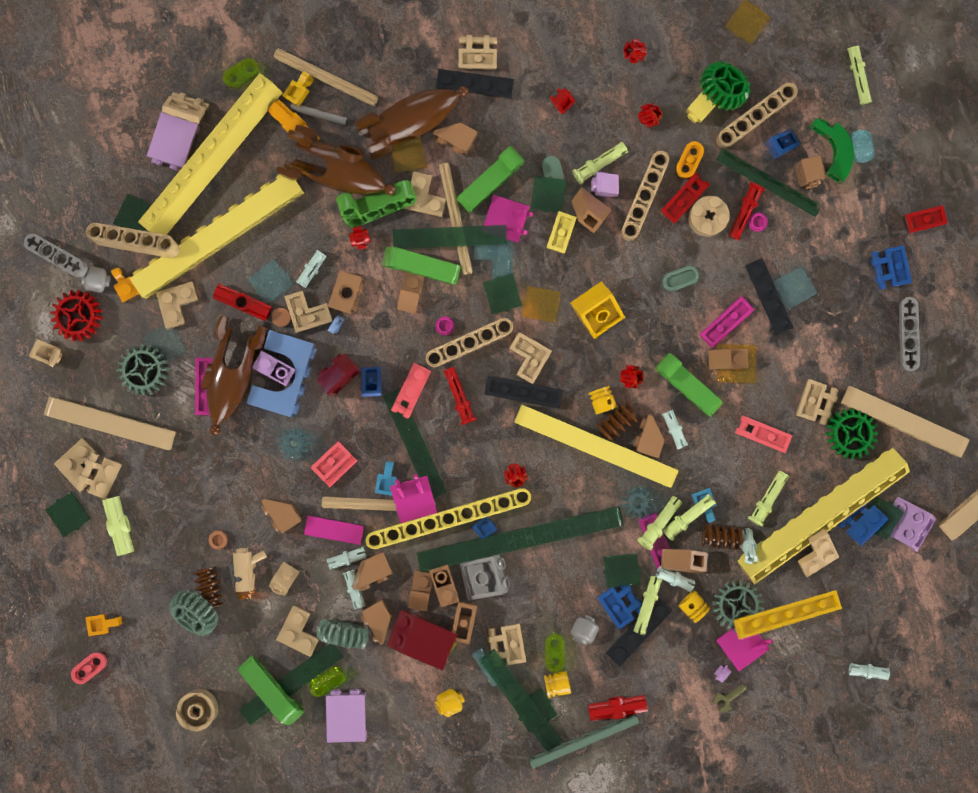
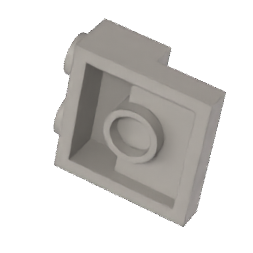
M500 554L459 563L468 601L508 592L507 588L510 587L508 577L504 576L503 569H505L506 565L504 559L500 558Z

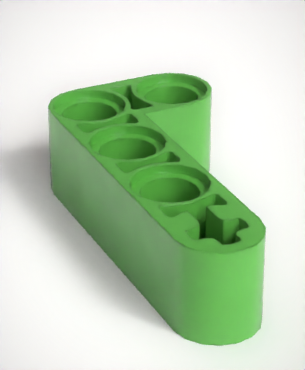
M509 146L499 156L498 160L465 189L456 200L468 213H471L524 164V159L512 146Z
M404 180L393 184L396 189L393 195H387L385 191H381L355 200L351 193L340 194L336 198L341 217L348 227L354 228L408 207L417 200L412 183Z
M386 247L381 265L389 269L402 270L452 285H457L461 269L459 265L396 247Z
M667 353L655 367L665 379L709 417L723 404L721 399L685 369L682 363L671 353Z
M251 655L237 668L251 688L282 724L292 725L305 712L296 700L289 698L255 656Z

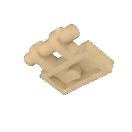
M467 35V37L459 36V44H466V49H459L458 69L497 70V49H489V45H497V37H490V35H484V37H472V35ZM472 44L484 45V49H472Z
M173 92L163 104L162 112L199 124L205 115V111L209 110L210 104L203 102V99L200 98L194 99L187 97V94Z
M807 379L796 416L815 421L817 415H820L822 417L819 424L827 426L828 420L832 417L833 405L838 399L837 393L839 389L831 387L828 394L825 393L827 385ZM822 399L827 400L824 410L819 409Z
M92 452L89 459L87 458L84 463V470L82 474H79L75 488L83 490L85 484H88V493L106 499L122 465L104 456L100 463H98L96 460L99 455ZM92 469H97L93 478H89Z
M520 623L501 626L502 634L496 635L495 628L488 629L489 636L487 640L491 646L492 653L490 657L493 660L494 667L502 666V658H506L507 665L526 662ZM498 641H503L505 651L499 652Z

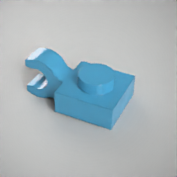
M386 461L384 474L378 473L375 493L392 496L390 486L396 485L395 480L397 479V476H392L394 462Z
M711 488L692 494L695 504L706 497L707 494L713 498L712 500H715ZM716 504L704 512L708 523L716 521L712 507L717 506Z

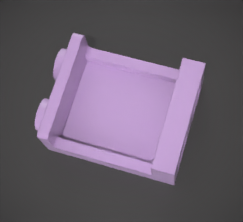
M161 112L147 157L152 159L151 163L160 166L165 163L170 165V169L179 172L187 163L196 134L199 135L201 127L196 123Z
M335 689L327 693V743L366 741V692H361V689H351L350 692L342 693V690Z

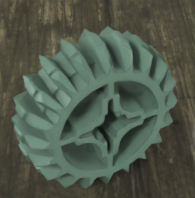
M140 344L139 350L138 346L134 345V352L127 349L128 356L121 355L124 362L118 361V364L122 365V369H117V372H122L123 375H120L118 379H125L121 384L123 387L129 384L128 392L134 389L135 395H138L140 390L142 396H146L147 391L152 395L154 394L153 388L156 391L160 390L158 384L163 386L166 384L162 381V378L168 379L169 376L165 375L164 371H169L170 368L164 367L168 360L161 361L165 354L157 355L159 353L158 348L152 351V345H148L146 348L145 344ZM141 354L150 355L155 360V363L147 364ZM136 357L135 368L129 372L130 363ZM141 366H143V367H150V368H147V371H145V372H146L145 374H144V373H137V372L140 371ZM158 368L157 375L151 382V373ZM131 377H141L145 386L136 384Z
M742 580L739 581V586H736V582L732 581L731 588L728 583H725L726 591L719 588L718 591L722 595L715 594L714 596L719 602H712V605L718 606V608L713 609V613L719 612L720 614L715 619H723L720 626H724L725 623L729 624L727 626L728 631L734 626L735 633L737 632L733 620H736L739 614L753 615L758 613V611H765V608L759 607V605L765 603L764 600L758 601L757 599L762 594H754L757 590L756 587H753L752 590L748 589L750 587L749 582L745 587H742ZM731 592H742L738 599L726 598V595ZM747 595L751 597L754 603V610L745 603ZM741 598H743L741 602V607L743 608V610L740 609L739 611H737L736 615H734L736 611V606H734L733 604H737L738 602H740ZM723 603L727 604L732 610L730 619L723 611Z
M190 590L179 591L173 596L168 605L169 612L175 618V622L179 623L180 627L185 628L186 631H190L191 634L195 633L197 636L205 637L209 635L219 621V616L216 614V610L212 608V604H209L201 595H197L196 592L192 593Z
M323 619L317 627V638L329 644L360 649L364 648L368 642L369 630L361 625L333 619Z

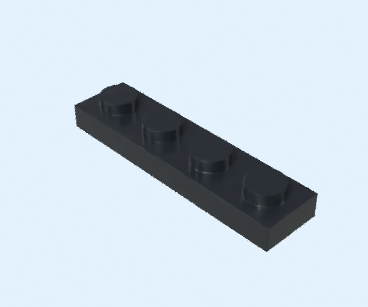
M438 69L436 89L458 91L461 86H466L469 89V94L512 99L514 79Z
M763 258L745 265L775 335L794 328Z
M488 376L484 395L560 409L563 390Z
M658 597V600L654 603L646 634H640L642 626H640L639 633L633 631L637 622L636 619L605 653L618 666H621L672 610Z

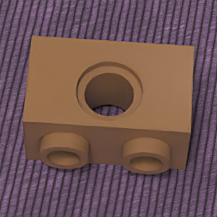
M820 155L802 159L794 165L800 188H815L826 178Z
M340 270L328 307L349 315L352 314V311L356 312L359 301L356 300L358 293L362 294L365 283L362 282L363 278ZM344 289H352V296L350 298L343 297L342 292Z
M461 600L458 602L452 632L458 634L455 642L470 644L477 604Z

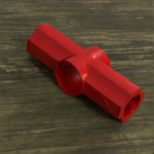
M220 283L214 291L213 299L265 322L269 318L272 306ZM245 297L247 304L245 307L240 308L238 301L240 298Z
M644 694L626 698L624 696L612 697L607 699V701L587 704L590 721L608 718L621 719L630 714L648 712Z

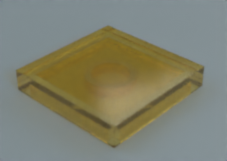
M717 344V350L748 349V368L717 369L716 382L756 383L757 345Z

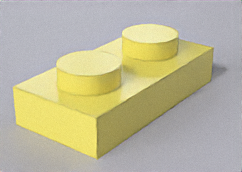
M558 212L546 247L547 249L565 254L577 217Z

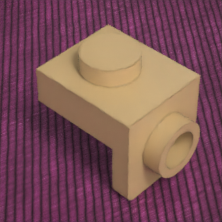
M36 338L29 357L54 367L55 363H59L62 353H60V348Z
M283 562L272 578L269 587L276 594L286 596L300 571Z

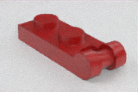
M697 172L692 175L660 211L673 224L681 218L710 185L707 181L704 182L699 178L700 175ZM693 183L699 187L697 191L691 187Z

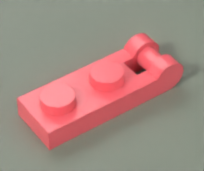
M413 363L391 411L403 414V417L409 419L431 373L430 370ZM402 400L409 403L407 408L401 405Z
M741 416V424L739 428H736L735 434L786 453L793 435L746 416ZM748 424L754 426L751 433L746 431Z

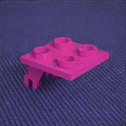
M493 195L482 232L518 243L521 235H527V231H523L526 217L533 216L532 212H528L530 206Z
M414 474L413 480L400 483L399 479H396V485L390 486L400 523L437 513L427 476L419 478L418 474Z
M734 627L716 640L738 671H741L768 651L770 648L767 645L773 643L771 638L763 640L759 634L739 639L737 633L734 632Z

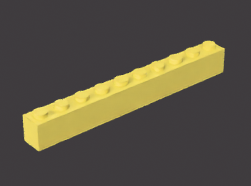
M259 73L138 222L149 232L167 235L283 92L269 79Z
M279 174L276 177V181L271 184L270 182L260 187L261 191L256 194H249L244 198L245 201L243 203L231 206L228 209L229 212L225 215L220 214L212 220V224L209 226L203 225L196 230L197 234L182 239L177 256L173 258L156 257L149 262V266L146 268H139L133 272L134 276L130 280L142 298H149L304 194L297 181L289 180Z
M894 448L883 452L877 460L868 463L863 470L853 474L848 481L836 486L827 496L821 497L815 505L806 508L801 515L791 519L780 530L774 531L765 541L759 542L756 548V563H754L753 557V564L746 563L745 555L743 554L737 560L741 569L755 585L809 546L810 542L808 539L823 529L828 532L908 474L910 470L907 462Z

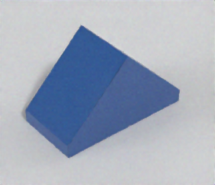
M792 129L771 137L765 143L774 160L801 145Z
M381 366L362 368V397L383 396Z

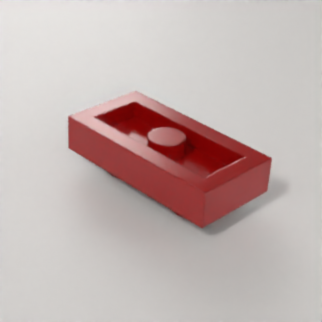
M943 205L904 215L909 234L948 224Z

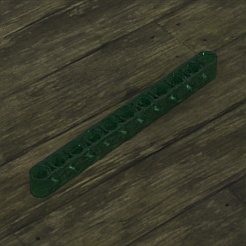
M620 506L494 534L485 538H477L417 552L416 555L420 572H424L447 564L451 566L624 525Z

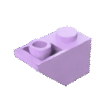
M597 172L591 180V192H595V197H617L619 195V175Z
M264 351L260 352L252 367L284 386H287L296 370Z

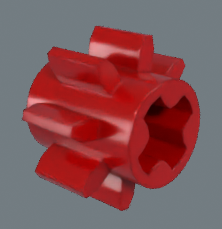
M633 39L632 42L627 41L623 49L625 59L635 64L638 63V60L643 61L647 53L645 43L640 42L639 39Z
M653 103L641 106L642 111L638 113L641 124L646 125L647 128L660 124L659 119L662 118V111L659 106H654Z
M362 226L352 228L353 232L349 233L351 246H357L358 250L367 248L366 244L371 243L368 229L362 230Z
M626 365V369H623L620 373V381L625 384V388H638V384H642L644 380V374L642 370H639V366Z
M516 463L509 465L507 471L503 472L506 484H510L515 488L522 486L524 480H528L525 466L521 468Z

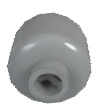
M89 266L87 273L82 277L81 285H84L87 291L103 292L105 287H109L110 276L107 275L105 268Z
M587 615L585 618H577L571 629L573 640L585 646L593 643L599 631V627L595 623L596 620Z

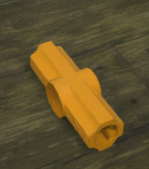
M279 99L268 109L270 115L282 125V128L287 133L289 130L295 131L296 125L308 127L295 112L293 113Z

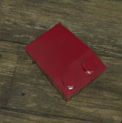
M339 353L332 360L333 365L329 368H323L318 373L320 377L317 381L329 396L335 397L362 371L345 353L343 355Z
M401 610L387 646L427 665L444 670L458 634L414 612Z

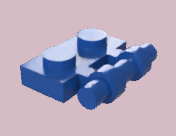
M904 245L885 249V257L880 258L879 251L871 252V264L875 269L876 277L874 278L875 282L878 283L879 290L887 288L885 282L887 280L891 281L892 287L912 283ZM887 263V268L889 274L884 275L882 269V264Z
M865 504L838 524L841 528L849 524L851 528L846 532L860 546L889 520L874 505L867 510L865 508L867 504ZM861 512L863 516L855 522L853 518Z
M624 579L618 582L621 587L619 592H616L612 586L597 597L618 629L633 621L635 618L631 612L636 610L639 614L642 607V601L640 598L637 599L632 591L633 588ZM625 595L631 602L629 606H626L621 599Z

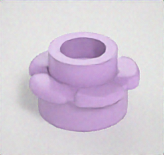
M725 665V667L719 666L714 673L716 675L715 680H719L721 683L724 682L731 673V670L727 668L728 665Z

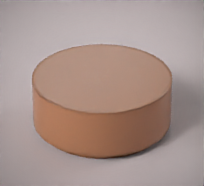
M277 308L273 311L271 319L276 326L285 327L290 323L291 316L287 309Z
M222 530L212 532L208 539L209 545L216 550L226 547L229 541L228 535Z

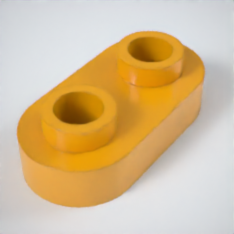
M692 141L686 145L676 166V173L679 177L688 179L695 173L704 154L702 144ZM695 149L697 151V154L692 155L690 153V150ZM687 166L689 171L683 172L682 167Z

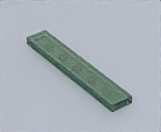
M721 148L716 157L717 161L812 216H817L820 204Z
M507 225L393 229V247L400 249L508 245Z
M399 388L383 395V398L419 478L428 477L433 498H437L446 494L447 491L412 413L409 419L403 417V414L391 411L399 394ZM402 400L401 405L407 408V402Z
M328 644L279 679L277 683L288 696H291L344 656L336 645ZM258 695L239 709L249 725L270 711Z
M495 648L479 659V662L546 752L562 741L561 737Z

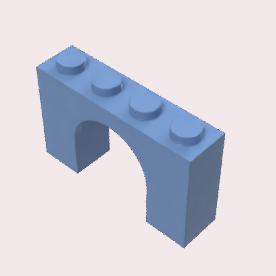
M269 330L264 349L289 357L296 369L295 379L287 389L279 392L252 385L246 404L293 417L294 414L297 415L300 404L297 402L299 396L304 394L306 385H303L305 377L308 378L310 375L311 367H309L311 359L314 360L317 349L313 343Z

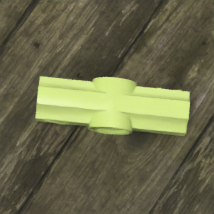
M120 496L102 500L107 517V530L113 539L117 556L134 552L129 533L130 523L127 516L124 515Z

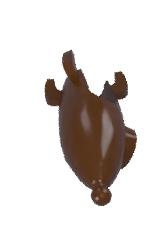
M461 86L458 91L449 89L425 90L396 102L380 115L369 113L355 122L359 135L362 136L370 133L374 141L373 144L367 146L371 159L387 155L391 151L392 145L415 139L438 126L454 109L459 97H466L469 94V89L466 86Z
M296 125L295 131L289 130L287 133V137L297 141L296 146L323 158L327 164V169L295 159L294 162L286 160L284 168L278 166L276 172L281 176L295 181L301 175H304L326 187L351 194H372L385 191L387 195L395 193V186L392 184L386 185L380 174L368 162L362 159L364 153L361 150L349 145L340 144L336 147L328 143L317 141L315 130L301 125Z
M220 315L217 320L214 336L220 341L212 363H208L202 381V389L206 390L208 410L213 421V425L209 428L212 435L220 434V424L225 422L234 413L245 395L252 373L255 350H260L265 345L267 328L258 325L256 334L250 333L242 364L236 369H231L225 362L232 329L228 328L229 318Z

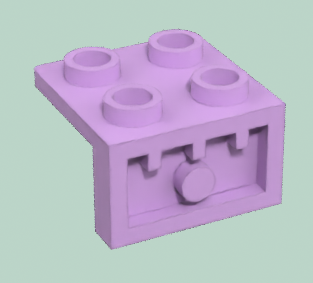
M897 497L886 515L889 520L879 530L917 552L936 518L927 511Z

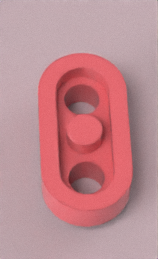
M101 652L90 654L72 669V680L77 684L88 682L105 668L107 664L106 656ZM95 658H98L100 660L99 665L95 663ZM80 670L85 672L84 677L80 675Z

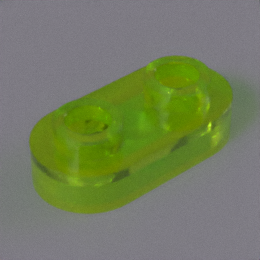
M245 58L224 71L223 81L228 87L237 88L258 75L259 65L254 59ZM252 66L253 70L247 72V67ZM232 76L237 77L236 81L231 82L230 78Z
M557 633L549 634L545 639V664L547 669L553 673L560 672L565 665L564 640ZM554 639L558 641L556 646L551 645V641ZM557 659L559 662L557 665H552L551 661Z
M333 667L314 678L309 683L311 694L315 697H320L341 685L346 678L342 668Z

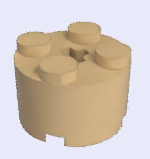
M717 196L703 197L690 209L689 225L698 235L705 237L715 236L727 226L729 222V209L725 202ZM707 213L712 214L711 220L705 219Z
M206 689L191 690L180 699L177 705V720L185 729L193 731L204 730L215 720L218 714V702L215 696ZM200 708L201 711L195 712L194 709Z

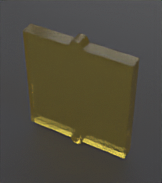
M744 0L725 27L736 34L737 38L740 37L751 45L770 17L762 12L759 6L755 7L747 0Z
M421 136L392 145L391 150L396 173L413 172L415 169L427 167Z
M527 286L526 296L523 300L522 317L555 323L557 309H559L560 292Z

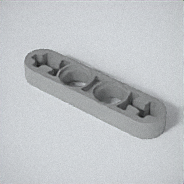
M29 234L25 237L24 246L29 251L77 278L83 277L87 273V264L36 234ZM32 241L40 244L39 248L32 245ZM52 247L51 254L45 256L46 248ZM66 255V262L64 264H60V257ZM72 263L79 266L80 270L78 271L71 267Z
M906 297L899 303L900 364L903 370L911 372L917 370L920 366L919 305L915 298ZM909 301L910 304H913V308H910V314L914 313V316L904 317V314H908V308L904 307V304ZM907 319L914 322L912 330H907L904 326ZM908 338L912 339L915 343L912 349L905 347V341ZM905 352H915V355H911V361L915 362V365H912L911 368L909 365H906V361H909V355H905Z

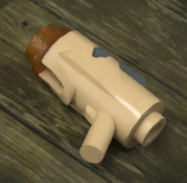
M238 548L236 553H233V563L229 565L233 589L236 590L238 599L254 598L256 574H254L253 569L256 567L257 562L267 557L264 550L253 556L252 551H248V548Z

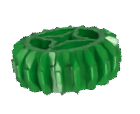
M717 61L709 65L703 71L699 81L701 83L700 89L703 90L702 95L707 96L706 101L710 100L712 106L717 105L718 109L724 108L725 111L729 109L733 111L746 102L751 91L749 88L750 83L747 82L748 77L743 76L744 71H739L738 66L733 67L732 63L727 64L725 61L721 63Z
M849 408L848 412L846 409H842V415L836 412L837 420L834 418L830 419L833 426H826V428L831 429V432L825 433L826 436H831L827 443H834L830 449L835 450L838 448L835 454L840 455L843 452L842 458L844 459L849 455L850 459L854 460L855 454L858 458H862V452L868 455L869 451L867 448L874 449L871 442L877 443L878 441L873 438V435H878L877 431H873L877 424H870L874 420L873 417L866 419L867 414L863 413L861 415V410L854 412V408ZM851 417L858 419L850 427L842 423ZM862 424L864 425L866 430L865 439L861 435ZM838 428L843 433L842 443L838 439ZM848 430H855L856 437H849ZM852 441L862 444L853 450L846 448Z

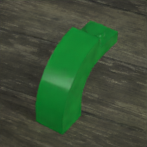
M816 118L809 128L827 139L833 149V159L825 175L841 184L845 181L853 166L854 146L848 132L838 122L830 127L826 120Z

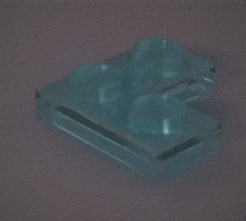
M475 240L474 260H493V279L512 280L513 241Z

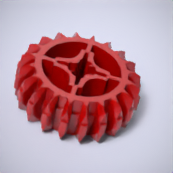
M73 290L69 291V296L67 293H62L63 299L56 298L59 304H52L56 311H50L51 315H55V318L50 319V321L57 323L53 326V329H59L57 334L60 336L64 334V339L66 340L71 337V341L75 342L78 337L79 341H84V336L90 339L91 335L89 332L96 334L97 331L94 327H101L97 320H103V317L98 316L99 313L103 312L102 309H96L100 303L94 302L95 297H89L88 292H84L82 295L81 290H77L76 295ZM80 300L74 308H66L72 301ZM85 304L90 309V318L85 315ZM69 312L80 314V317L84 319H77L76 317H73V314H70ZM63 313L68 317V327L64 324ZM81 322L87 323V326L82 330L73 331Z

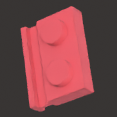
M338 441L310 468L330 488L358 460Z

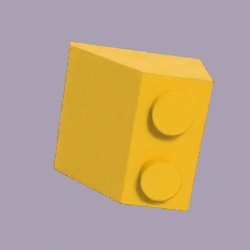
M602 281L570 303L593 339L625 318L613 294Z

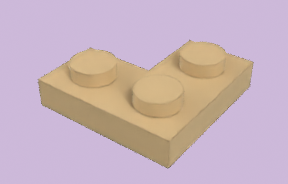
M413 171L411 183L417 200L414 204L405 207V209L442 218L446 198L429 195L432 176Z
M194 282L156 292L165 328L171 329L185 325L181 306L199 301Z
M304 291L284 296L296 333L333 322L327 303L309 308Z
M518 332L509 348L526 358L516 375L533 384L552 351Z
M81 438L54 465L75 487L79 474H82L84 470L83 464L87 458L89 459L91 453H96V451L84 438Z
M825 529L808 539L813 552L798 561L806 577L839 558L832 540Z
M293 605L276 640L311 657L319 641L317 637L303 631L311 613Z

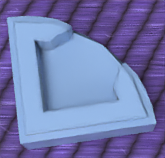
M337 315L328 331L334 335L337 334L344 318Z

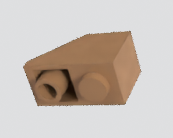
M463 123L436 129L433 132V137L436 138L435 141L443 146L448 144L452 147L451 150L459 155H462V153L467 155L478 136L477 131Z
M583 187L580 188L571 201L578 221L593 233L596 232L612 211Z
M647 415L646 418L643 417L639 428L642 431L640 436H636L633 446L636 447L635 451L659 458L665 440L653 416Z
M268 498L261 501L263 504L261 506L262 510L267 516H271L273 519L271 523L277 532L284 533L303 521L301 515L291 503Z
M662 549L661 569L692 574L707 572L708 553L694 550Z
M384 552L361 561L352 584L353 590L359 589L363 591L370 588V583L376 581L378 584L388 580L387 576L392 574Z
M448 564L429 570L440 606L444 607L459 602L460 598Z
M381 599L361 611L363 615L360 616L365 626L369 625L372 632H370V635L374 642H378L380 645L385 642L392 617L384 600Z

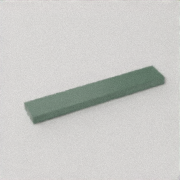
M630 714L625 718L616 720L530 757V764L532 768H536L639 723L636 714Z

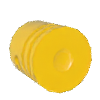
M610 385L588 393L591 395L590 400H593L591 403L596 415L617 407L614 396L610 394L612 392L609 390Z
M695 590L689 593L678 605L690 619H693L694 623L703 618L711 608L709 605L707 606V603L704 602Z
M567 671L553 673V676L549 674L548 677L544 675L548 698H551L552 695L555 697V695L571 694Z

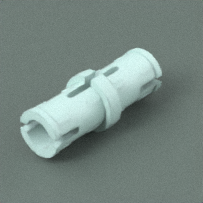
M316 250L310 262L305 264L304 267L306 268L296 282L307 288L313 276L318 274L319 271L317 270L327 256Z
M673 410L663 413L662 416L669 429L668 433L671 434L676 448L680 449L683 446H687L688 443L681 430L682 425H679Z
M745 528L746 535L744 529L742 530V550L744 551L745 562L753 564L752 557L754 563L757 561V544L753 538V531Z
M364 547L350 552L344 551L341 555L327 558L329 569L333 570L343 565L350 566L353 562L366 559L367 555L364 553Z
M661 566L657 569V572H659V574L656 573L657 578L669 582L671 586H678L689 592L693 590L694 586L691 584L695 585L694 580L682 576L678 571L673 572L668 569H661Z
M355 569L344 572L343 575L348 587L347 593L350 594L354 610L365 607L366 604L362 592L359 589L353 590L352 588L356 576Z
M850 663L849 665L850 676H861L870 680L871 678L889 680V668L875 667L872 664L859 665Z

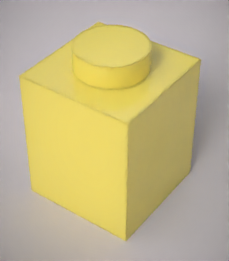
M702 93L686 110L687 117L692 122H698L699 124L716 106H712L710 100L706 101L707 96L702 95Z

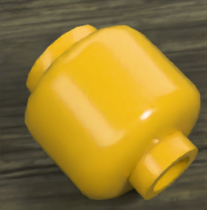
M450 688L438 694L434 704L440 715L450 717L462 710L464 698L460 691L456 692Z

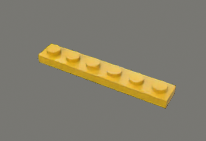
M835 590L733 620L738 638L743 639L842 609Z

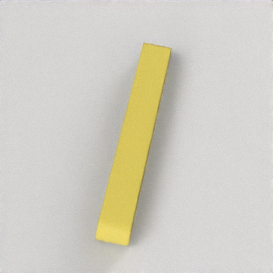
M521 405L514 423L669 488H672L679 472L677 469L524 405Z
M519 488L432 515L375 530L366 537V544L371 549H379L519 508L530 502L531 494L527 489ZM519 492L527 493L528 498L525 502L517 500ZM507 497L510 502L509 505L504 508L499 506L498 501L500 498ZM484 502L491 505V510L488 513H483L480 510V505ZM464 508L472 510L473 514L470 518L462 516ZM446 513L454 516V521L450 524L445 523L443 520V516ZM427 519L435 521L436 526L433 529H428L425 526ZM409 524H414L417 527L415 534L407 532L406 528ZM392 529L396 530L399 534L396 540H392L388 536V532ZM372 535H377L380 538L378 545L371 544L370 537Z

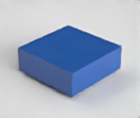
M489 517L481 518L471 526L482 541L498 530Z

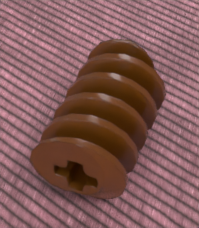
M627 401V407L619 406L621 412L614 409L615 416L607 415L609 421L602 418V426L596 423V426L606 439L614 441L612 434L619 437V429L626 432L625 425L632 427L631 420L639 422L637 414Z
M707 523L702 530L701 547H704L705 542H708L709 548L715 543L716 548L719 549L722 543L724 549H727L728 544H731L732 550L738 545L740 551L743 542L742 529L740 526H737L734 531V527L731 525L728 529L725 525H722L719 529L718 524H714L711 528L710 523Z
M215 567L200 569L192 573L195 576H199V578L194 580V583L200 584L195 590L201 591L202 593L199 596L201 595L209 604H212V607L223 605V602L217 601L222 595L216 594L220 587L214 586L219 582L218 579H213L218 574L216 571H211Z

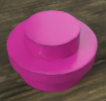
M754 213L748 220L750 229L755 232L763 231L768 224L766 216L762 213Z
M443 316L436 321L435 327L439 334L446 336L453 332L455 325L451 318Z

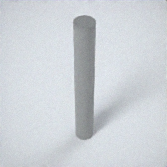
M292 103L290 110L338 124L346 125L347 123L346 117L300 105L298 107Z

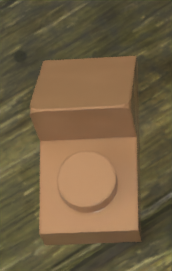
M409 272L405 273L397 310L416 314L425 277Z
M748 349L709 350V370L748 368Z
M415 570L408 608L427 611L432 587L430 572Z

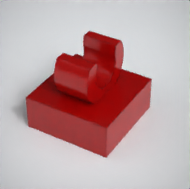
M558 88L557 92L559 94L555 98L550 96V99L556 110L563 115L576 101L566 88L563 90Z

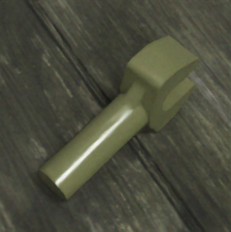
M740 684L727 695L718 692L712 702L716 704L720 700H724V705L718 711L727 712L731 709V701L747 689L743 684Z

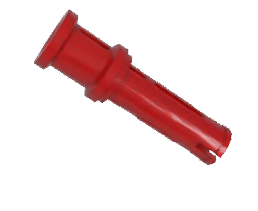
M750 182L749 190L746 196L742 198L743 205L728 234L729 237L735 240H740V236L753 208L758 207L757 202L761 193L765 191V188L758 184Z
M455 367L444 370L456 402L454 408L458 411L461 418L460 424L465 425L477 420L472 413L471 402L465 397Z

